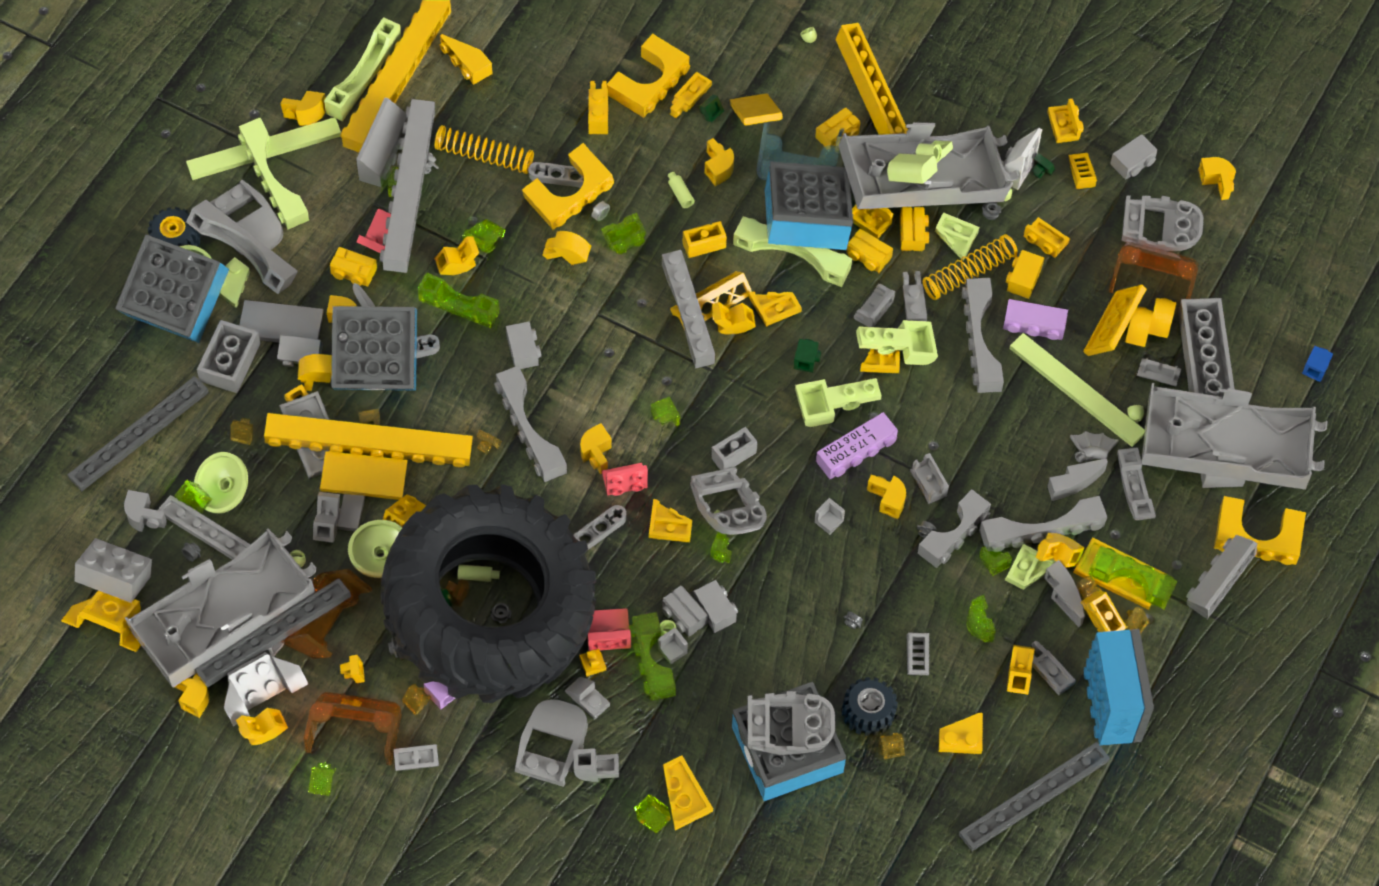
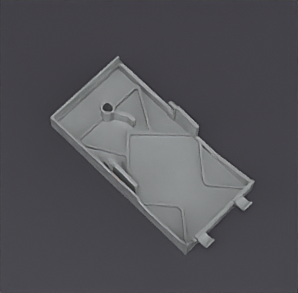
M913 123L905 125L906 128H909L906 134L847 136L844 133L838 145L857 209L1004 202L1013 185V182L1008 181H1015L1019 178L1017 170L1012 173H1007L1004 170L997 149L998 146L1007 144L1006 135L1001 138L993 137L990 126L948 136H930L935 123ZM935 140L952 141L953 149L937 162L938 171L923 184L889 181L887 172L889 162L899 153L916 155V148L920 143L931 144Z
M1152 383L1148 398L1142 465L1305 490L1312 475L1311 470L1321 471L1324 469V460L1321 462L1312 460L1315 431L1327 430L1328 421H1316V407L1269 408L1249 405L1252 396L1250 392L1231 388H1219V392H1224L1223 397L1154 387V383Z
M269 528L266 529L267 531L235 559L216 571L210 559L197 565L182 576L183 580L188 577L189 583L130 619L125 617L129 630L172 688L196 673L195 669L315 594L312 580L309 577L316 573L317 568L311 562L308 568L301 569L284 547L292 540V536L288 531H286L283 537L277 538Z

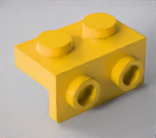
M1073 98L1068 99L1067 105L1048 107L1047 112L1056 143L1079 140L1081 132H1083V122L1079 121L1078 106L1074 104Z
M857 205L852 208L853 224L877 239L892 224L893 213L888 208L857 209Z
M1039 217L1032 225L1028 224L1025 227L1023 236L1029 243L1035 244L1044 253L1054 258L1070 241V238Z

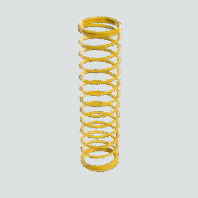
M441 125L436 133L434 147L440 151L446 148L448 153L453 150L455 155L460 152L462 157L467 154L469 159L474 156L476 161L482 158L484 163L489 160L491 165L496 162L498 167L503 164L505 169L510 166L512 171L518 167V171L524 174L529 173L528 168L533 163L534 152L529 150L524 160L523 169L520 171L519 164L524 152V148H521L518 163L513 169L512 161L517 148L515 145L512 150L511 161L506 167L505 159L509 150L508 143L504 151L503 161L498 165V156L501 151L502 142L499 143L496 158L491 163V154L495 140H492L489 156L484 161L483 154L487 146V138H485L482 154L477 159L476 151L480 143V135L477 137L474 153L470 157L469 149L473 141V134L469 137L466 153L462 155L466 132L463 133L460 148L455 153L454 146L458 139L459 130H456L453 146L448 151L447 144L452 133L451 128L448 130L445 146L441 149L446 134V127Z
M1004 234L999 239L993 240V243L989 242L987 246H982L980 250L976 249L974 254L969 253L967 257L963 256L961 260H956L955 264L950 263L948 267H943L942 271L937 270L935 274L924 277L923 286L926 293L931 299L937 300L941 297L940 291L944 295L947 294L946 287L953 291V284L957 288L960 287L959 280L961 283L966 284V278H970L965 273L963 265L969 271L971 279H973L972 274L975 277H979V271L985 274V267L991 271L992 265L998 267V261L1000 263L1005 262L1004 257L1010 260L1011 257L1017 256L1016 244L1009 235ZM1004 238L1011 243L1014 255L1008 250ZM995 241H999L1000 249L994 244ZM989 244H992L994 253L988 248ZM1001 244H1002V246H1003L1005 252L1009 255V258H1007V256L1004 254V252H1003V250H1002V247H1001ZM994 246L1000 252L1003 262L998 258ZM982 248H986L987 256L981 251ZM988 250H989V251L992 253V255L994 256L997 265H995V264L992 262V260H991V258H990V256H989ZM975 252H980L981 260L977 255H975ZM982 254L988 260L990 269L986 266ZM969 255H973L974 262L969 258ZM975 257L980 261L984 272L980 270ZM964 258H967L968 266L962 262ZM969 261H970V262L973 264V266L975 267V269H976V271H977V275H975V273H974L973 270L971 269V266H970ZM956 262H961L962 270L956 265ZM951 265H954L955 273L950 269ZM945 268L948 269L949 277L943 272ZM957 269L961 272L965 282L960 279ZM950 271L955 276L958 286L954 283ZM938 272L942 273L943 281L937 276ZM932 275L935 276L936 284L930 278ZM944 275L950 282L952 289H950L946 284ZM937 278L942 283L945 293L940 288ZM926 279L929 281L930 288L936 297H934L928 289Z

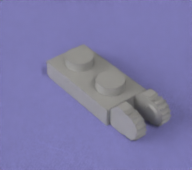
M915 271L914 274L916 285H909L908 272H903L902 290L906 320L927 322L920 271Z
M1034 641L1032 647L1039 657L1033 656L1032 667L1058 695H1061L1072 687L1076 681L1049 650H1046L1038 641Z

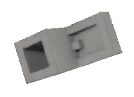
M128 490L124 509L129 524L141 532L144 525L150 528H165L167 522L165 513L149 509L151 505L149 494Z
M319 492L317 515L313 524V540L334 542L341 508H339L340 494Z
M595 749L574 750L575 776L590 782H598V778L619 777L618 754L596 755Z

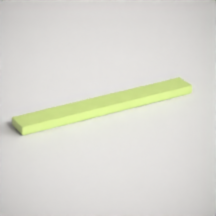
M336 118L270 136L267 158L341 137V131ZM239 145L188 160L186 163L192 180L253 163L254 161H249L245 151L248 150L246 145Z
M1024 333L1010 345L1009 349L1131 447L1144 436L1145 430Z

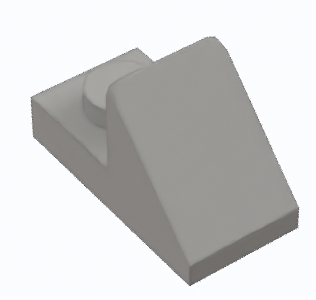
M579 677L565 690L594 720L610 706V702L595 689V682Z

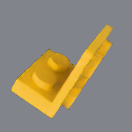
M407 494L385 510L382 520L392 521L403 527L416 511L421 512L426 505Z

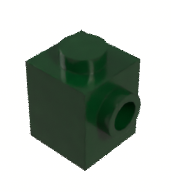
M799 339L793 369L813 373L815 363H819L822 351L818 350L819 342L811 339Z

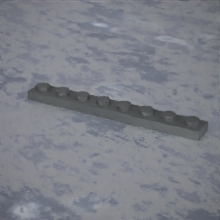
M194 376L67 474L68 478L82 492L209 393L208 388Z
M338 578L195 669L197 675L206 687L211 686L228 675V672L260 655L350 598V591Z
M1098 742L1094 743L961 830L959 836L971 852L1109 762V756Z

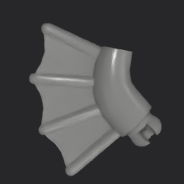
M1085 431L1080 435H1070L1071 440L1079 450L1075 454V459L1079 463L1093 459H1106L1108 453L1119 442L1118 439H1111L1104 435V433L1092 434Z

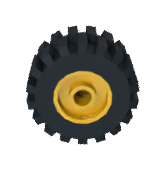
M169 207L166 211L162 209L159 211V215L155 214L153 220L149 222V236L176 246L200 245V233L186 223L190 215L186 209L182 211L180 207H175V209Z

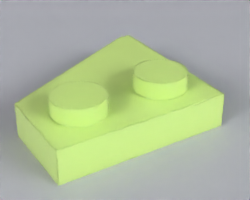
M943 213L935 232L962 258L967 256L980 227Z
M234 257L225 266L229 271L219 296L237 308L238 300L241 293H243L244 284L248 279L250 270L249 267Z
M1023 544L1005 581L1024 590L1045 576L1046 569L1056 561L1053 559L1040 561L1036 558L1038 551Z

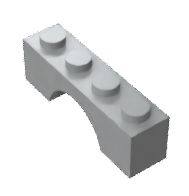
M971 489L958 504L957 513L961 524L950 532L941 533L932 530L919 544L918 554L936 568L941 563L945 564L950 559L951 553L955 549L959 550L964 539L975 533L978 528L977 525L989 518L991 504Z

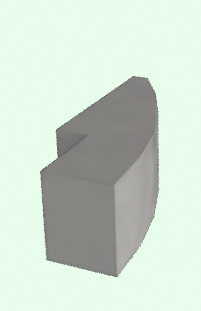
M1107 458L1067 466L1065 475L1050 477L1048 490L1051 500L1055 501L1068 497L1088 487L1105 472L1108 463Z
M1058 560L1046 569L1044 579L1053 587L1051 598L1080 627L1084 619L1081 597L1071 575L1060 560Z

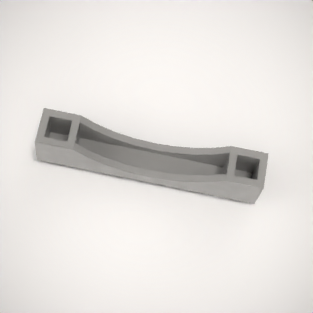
M204 200L192 208L186 223L200 234L221 240L241 252L254 265L262 282L274 292L279 294L292 284L298 271L213 204Z
M677 250L662 254V267L680 312L695 369L715 364V352L682 251Z
M990 278L966 279V285L962 287V298L966 299L964 315L968 316L969 320L966 321V331L971 336L968 339L969 351L972 350L973 356L970 358L971 368H975L973 385H977L978 393L1002 392L1004 383L1002 365L987 349L981 332V320L991 305L992 300Z
M519 366L496 374L497 382L494 383L498 394H502L504 398L502 399L503 405L512 414L510 415L511 422L514 427H518L519 438L528 447L526 452L529 459H533L535 462L534 469L536 474L542 476L544 482L567 474V464L559 447L541 438L533 430L526 418L523 407L527 393V384Z
M1100 496L1080 500L1066 515L1047 523L1023 524L998 517L982 521L979 531L986 552H999L1004 548L1012 546L1017 548L1026 543H1040L1043 539H1046L1048 533L1077 535L1086 530H1099L1104 527L1107 515Z

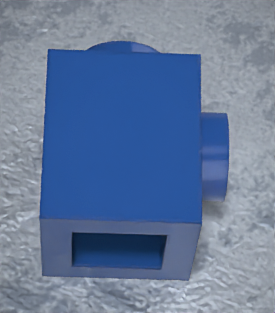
M1314 346L1302 374L1321 382L1333 353L1325 348Z

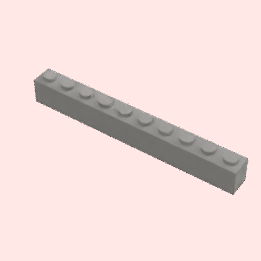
M412 99L411 106H407L406 109L408 122H404L403 134H405V138H401L400 149H402V154H398L397 165H400V167L395 170L394 181H397V184L392 186L391 196L394 197V200L389 203L391 217L386 219L388 234L384 233L383 245L385 250H381L380 262H383V270L404 273L408 271L435 117V102Z

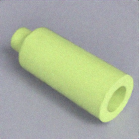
M675 172L669 173L668 177L670 180L668 184L682 208L692 206L695 200L681 176H676Z
M462 564L458 566L459 580L491 582L492 579L500 578V571H495L492 567Z

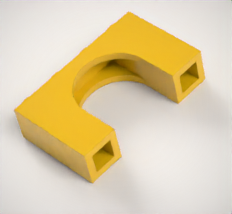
M654 34L641 46V57L658 67L663 73L662 77L654 83L640 84L617 72L607 83L609 97L643 118L655 109L659 100H663L667 95V91L671 87H675L679 78L690 69V56Z
M584 143L568 154L570 163L584 178L583 185L577 193L568 197L555 196L549 192L538 178L522 189L525 199L553 230L562 226L572 215L578 214L585 205L594 202L598 195L608 191L614 184L612 174Z
M1227 496L1223 497L1214 549H1219L1223 552L1225 550L1223 546L1229 538L1233 539L1235 535H1239L1257 543V553L1254 557H1259L1265 561H1279L1285 565H1296L1300 556L1306 512L1285 508L1281 519L1279 535L1274 539L1262 541L1249 536L1242 526L1244 500Z

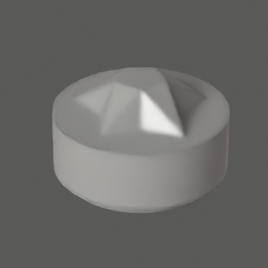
M601 201L593 208L592 217L597 221L603 220L607 216L610 206Z

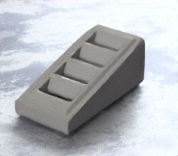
M908 632L907 675L929 676V633ZM913 641L923 642V645H913ZM923 649V653H912V650ZM912 657H924V661H912ZM912 665H924V669H912Z

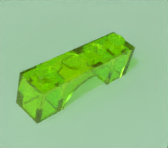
M429 273L425 274L418 286L419 301L492 328L500 313L499 300L484 294L476 297L463 295L452 289L444 279Z
M1102 546L1097 552L1088 574L1105 583H1109L1118 577L1132 578L1143 587L1145 601L1164 610L1177 584V580L1172 576L1159 573L1151 566L1142 565L1135 562L1131 557H1124L1113 549Z
M657 612L632 617V625H629L631 638L635 637L636 644H633L635 656H640L641 663H638L640 675L645 676L646 681L643 682L645 694H649L651 701L676 696V686L671 668L660 666L650 655L651 648L661 637V627Z

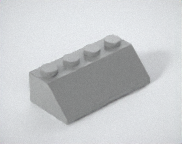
M384 98L356 159L359 181L382 187L384 180H388L390 167L395 164L397 159L396 153L398 149L401 150V138L405 136L403 134L404 122H408L406 113L389 98Z
M1235 535L1233 539L1229 538L1223 546V549H1225L1221 555L1217 554L1212 560L1211 569L1208 572L1204 571L1198 580L1200 584L1197 588L1192 587L1186 596L1188 598L1187 606L1208 620L1256 555L1257 543L1239 535Z

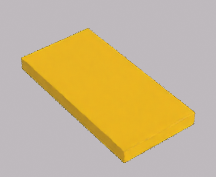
M767 93L730 99V106L745 126L783 119L781 110Z
M1143 285L1115 291L1083 351L1087 356L1115 349L1146 291Z
M325 451L320 491L400 500L403 498L407 460Z
M1093 537L1074 569L1075 574L1148 610L1167 577L1166 573Z

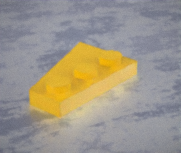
M682 755L663 764L675 830L713 812V807Z

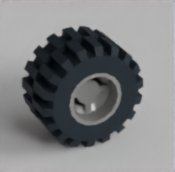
M865 677L864 681L858 679L856 684L852 683L845 693L842 704V716H844L845 724L849 723L848 728L850 730L856 729V733L859 735L862 732L868 737L870 733H873V736H877L879 731L884 733L894 720L897 709V696L892 694L893 689L891 686L887 688V683L884 681L882 683L878 682V678L870 680V677Z

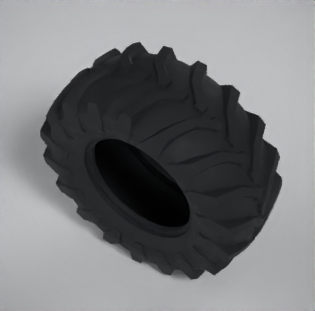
M477 484L467 485L452 497L445 493L435 496L421 512L416 511L404 524L391 546L381 580V604H383L385 616L383 622L386 630L391 633L399 645L396 652L400 660L405 658L413 662L420 669L418 678L425 684L433 681L439 682L447 686L448 695L456 699L468 694H478L483 703H494L509 694H512L517 699L526 697L543 683L549 684L567 668L582 647L592 624V615L594 614L596 599L594 598L596 575L595 571H592L591 566L588 565L584 555L588 550L586 541H578L568 529L571 520L567 515L564 514L557 517L544 508V499L537 494L527 499L515 496L511 486L503 484L490 492H483ZM493 560L501 562L518 571L528 581L534 591L537 608L524 620L505 627L477 625L465 620L452 610L442 595L439 581L449 570L468 561Z

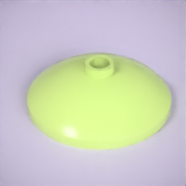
M219 452L209 456L200 465L194 479V494L199 505L203 509L217 514L225 513L235 508L243 499L248 486V472L245 464L239 457L228 452Z
M374 520L360 526L352 534L348 545V554L352 565L366 576L382 578L390 548L402 527L388 520ZM379 553H383V554H384V556H382V557H378L377 555H378Z

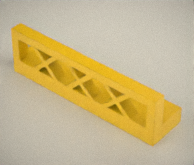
M735 271L696 293V297L702 310L703 304L707 302L714 304L718 302L721 294L726 293L729 294L727 303L723 305L729 308L747 298L752 290L744 273ZM742 283L746 292L741 295L734 294L736 286ZM675 305L670 310L673 316L679 317L683 326L678 306ZM712 307L709 313H702L704 321L712 317Z

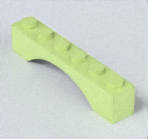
M383 17L374 30L371 40L355 69L343 82L335 86L324 100L327 115L335 117L342 122L344 121L387 57L394 50L396 42L401 40L399 24Z
M261 118L239 126V141L242 146L246 145L248 149L245 150L249 161H254V171L257 177H262V187L265 193H270L271 197H269L272 207H277L279 211L277 216L280 223H285L288 230L309 221L308 211L301 197L284 188L274 178L268 168L266 160L270 140Z
M743 216L734 233L733 245L750 252L774 249L793 253L809 262L819 272L823 280L840 287L843 286L851 270L852 258L843 253H837L827 248L768 244L767 225L753 218Z

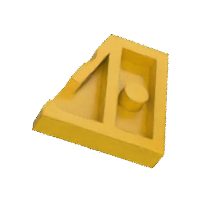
M755 292L749 293V299L766 327L802 311V307L793 292H767V295L755 294Z
M870 349L867 358L861 364L860 372L899 373L900 350L883 355L879 354L877 349Z
M653 499L649 538L690 542L692 520L686 516L679 515L672 508H666L657 499Z
M977 713L939 730V752L982 754L983 713Z

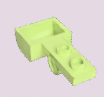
M935 140L931 144L920 143L916 148V155L899 153L889 162L887 169L889 181L923 184L938 171L937 162L953 149L952 141Z
M903 320L898 329L858 327L856 330L859 348L877 349L878 353L883 355L890 354L895 350H902L905 364L927 365L934 362L938 357L931 322Z
M876 378L827 388L825 379L795 385L804 423L808 427L834 422L835 408L843 407L844 410H853L858 408L860 403L881 400L882 396Z

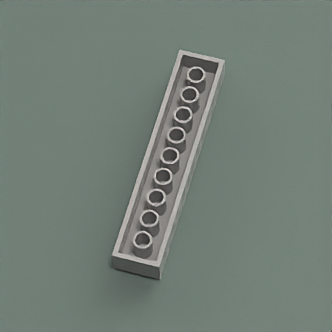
M1221 298L1181 299L1178 316L1189 392L1223 397L1224 392H1219V388H1235ZM1201 474L1202 488L1243 487L1245 480Z

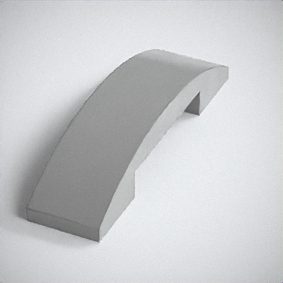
M1138 448L1118 450L1123 488L1134 520L1155 518L1153 503L1148 497L1141 470L1142 464Z

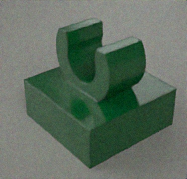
M712 95L703 104L698 106L701 114H704L706 121L711 123L724 112V108L716 95Z
M1039 153L1034 157L1036 166L1032 170L1033 174L1039 179L1045 172L1051 176L1055 171L1054 164Z

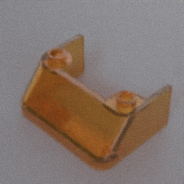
M1127 242L1122 245L1113 274L1110 293H1113L1120 265L1125 263L1166 272L1189 280L1190 284L1186 299L1191 298L1198 272V263L1195 259L1134 242Z
M350 569L318 574L312 581L315 593L339 578L350 591L351 597L286 637L281 642L313 659L331 657L332 653L328 651L327 642L324 640L343 608L353 607L359 600L358 596L361 593L371 592L372 588Z
M331 692L322 693L310 708L303 738L306 752L311 753L317 723L326 722L331 716L374 722V727L378 731L388 733L384 754L386 765H391L402 715L401 708L397 703Z

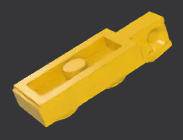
M696 72L674 95L670 115L677 118L682 111L687 112L712 86V81Z

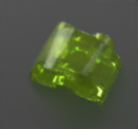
M637 212L625 217L619 224L612 223L601 228L609 248L615 251L616 254H623L627 249L641 246L645 242V229Z
M485 219L471 229H467L462 239L464 240L467 236L474 237L478 249L488 254L496 248L493 244L498 237H503L506 230Z
M983 594L971 602L966 620L967 629L972 636L975 635L977 638L982 639L983 642H993L996 631L992 618H986L985 610L988 609Z

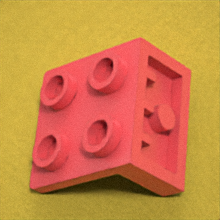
M378 209L366 236L359 235L357 243L381 253V250H385L383 236L384 233L388 234L386 219L391 217V214Z
M642 463L602 470L607 496H617L624 492H637L647 488L648 469Z
M628 609L594 611L592 624L587 635L589 651L594 649L631 648Z

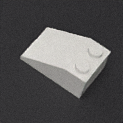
M1040 128L1018 140L1013 148L1010 147L1005 156L1006 159L1002 161L1004 170L1007 173H1012L1015 170L1018 171L1019 178L1015 181H1008L1013 182L1012 187L1017 190L1035 164L1034 157L1038 153L1042 133Z

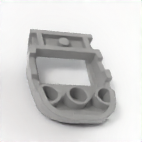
M241 180L240 184L210 202L228 216L255 199L261 205V208L241 219L237 224L270 250L281 242L283 228L278 217L263 195L245 181Z
M1126 196L1121 241L1154 251H1182L1191 248L1199 241L1203 232V214L1196 205L1183 200L1179 202L1172 201L1170 197L1162 196L1161 199L1142 196L1141 200L1130 199V196ZM1145 210L1164 213L1162 241L1153 242L1142 237Z
M736 467L692 476L690 485L698 510L716 531L734 535L756 531L763 527L767 516L764 506H761L758 501L760 497L757 492H752L745 478L740 479L736 475ZM736 489L745 507L712 514L707 502H704L702 497L707 494Z
M787 691L786 694L778 695L769 693L765 694V698L752 699V696H748L747 748L777 755L809 753L823 749L829 744L834 735V708L824 697L814 694H807V696L799 695L794 691ZM770 707L792 708V746H775V744H770Z
M545 700L535 707L521 735L515 772L564 787L565 777L568 772H572L574 769V750L584 748L583 744L588 723L583 710L576 705L560 700ZM535 729L573 741L566 763L527 752L525 749L532 730Z

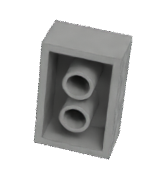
M220 320L197 368L199 381L238 393L260 346L258 331Z
M95 538L75 563L74 581L132 603L151 578L152 559Z

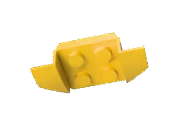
M98 590L91 599L71 606L61 620L66 624L79 628L83 621L87 619L120 633V646L137 652L141 647V644L129 630L125 617L130 619L141 612L140 601L136 599L130 603Z

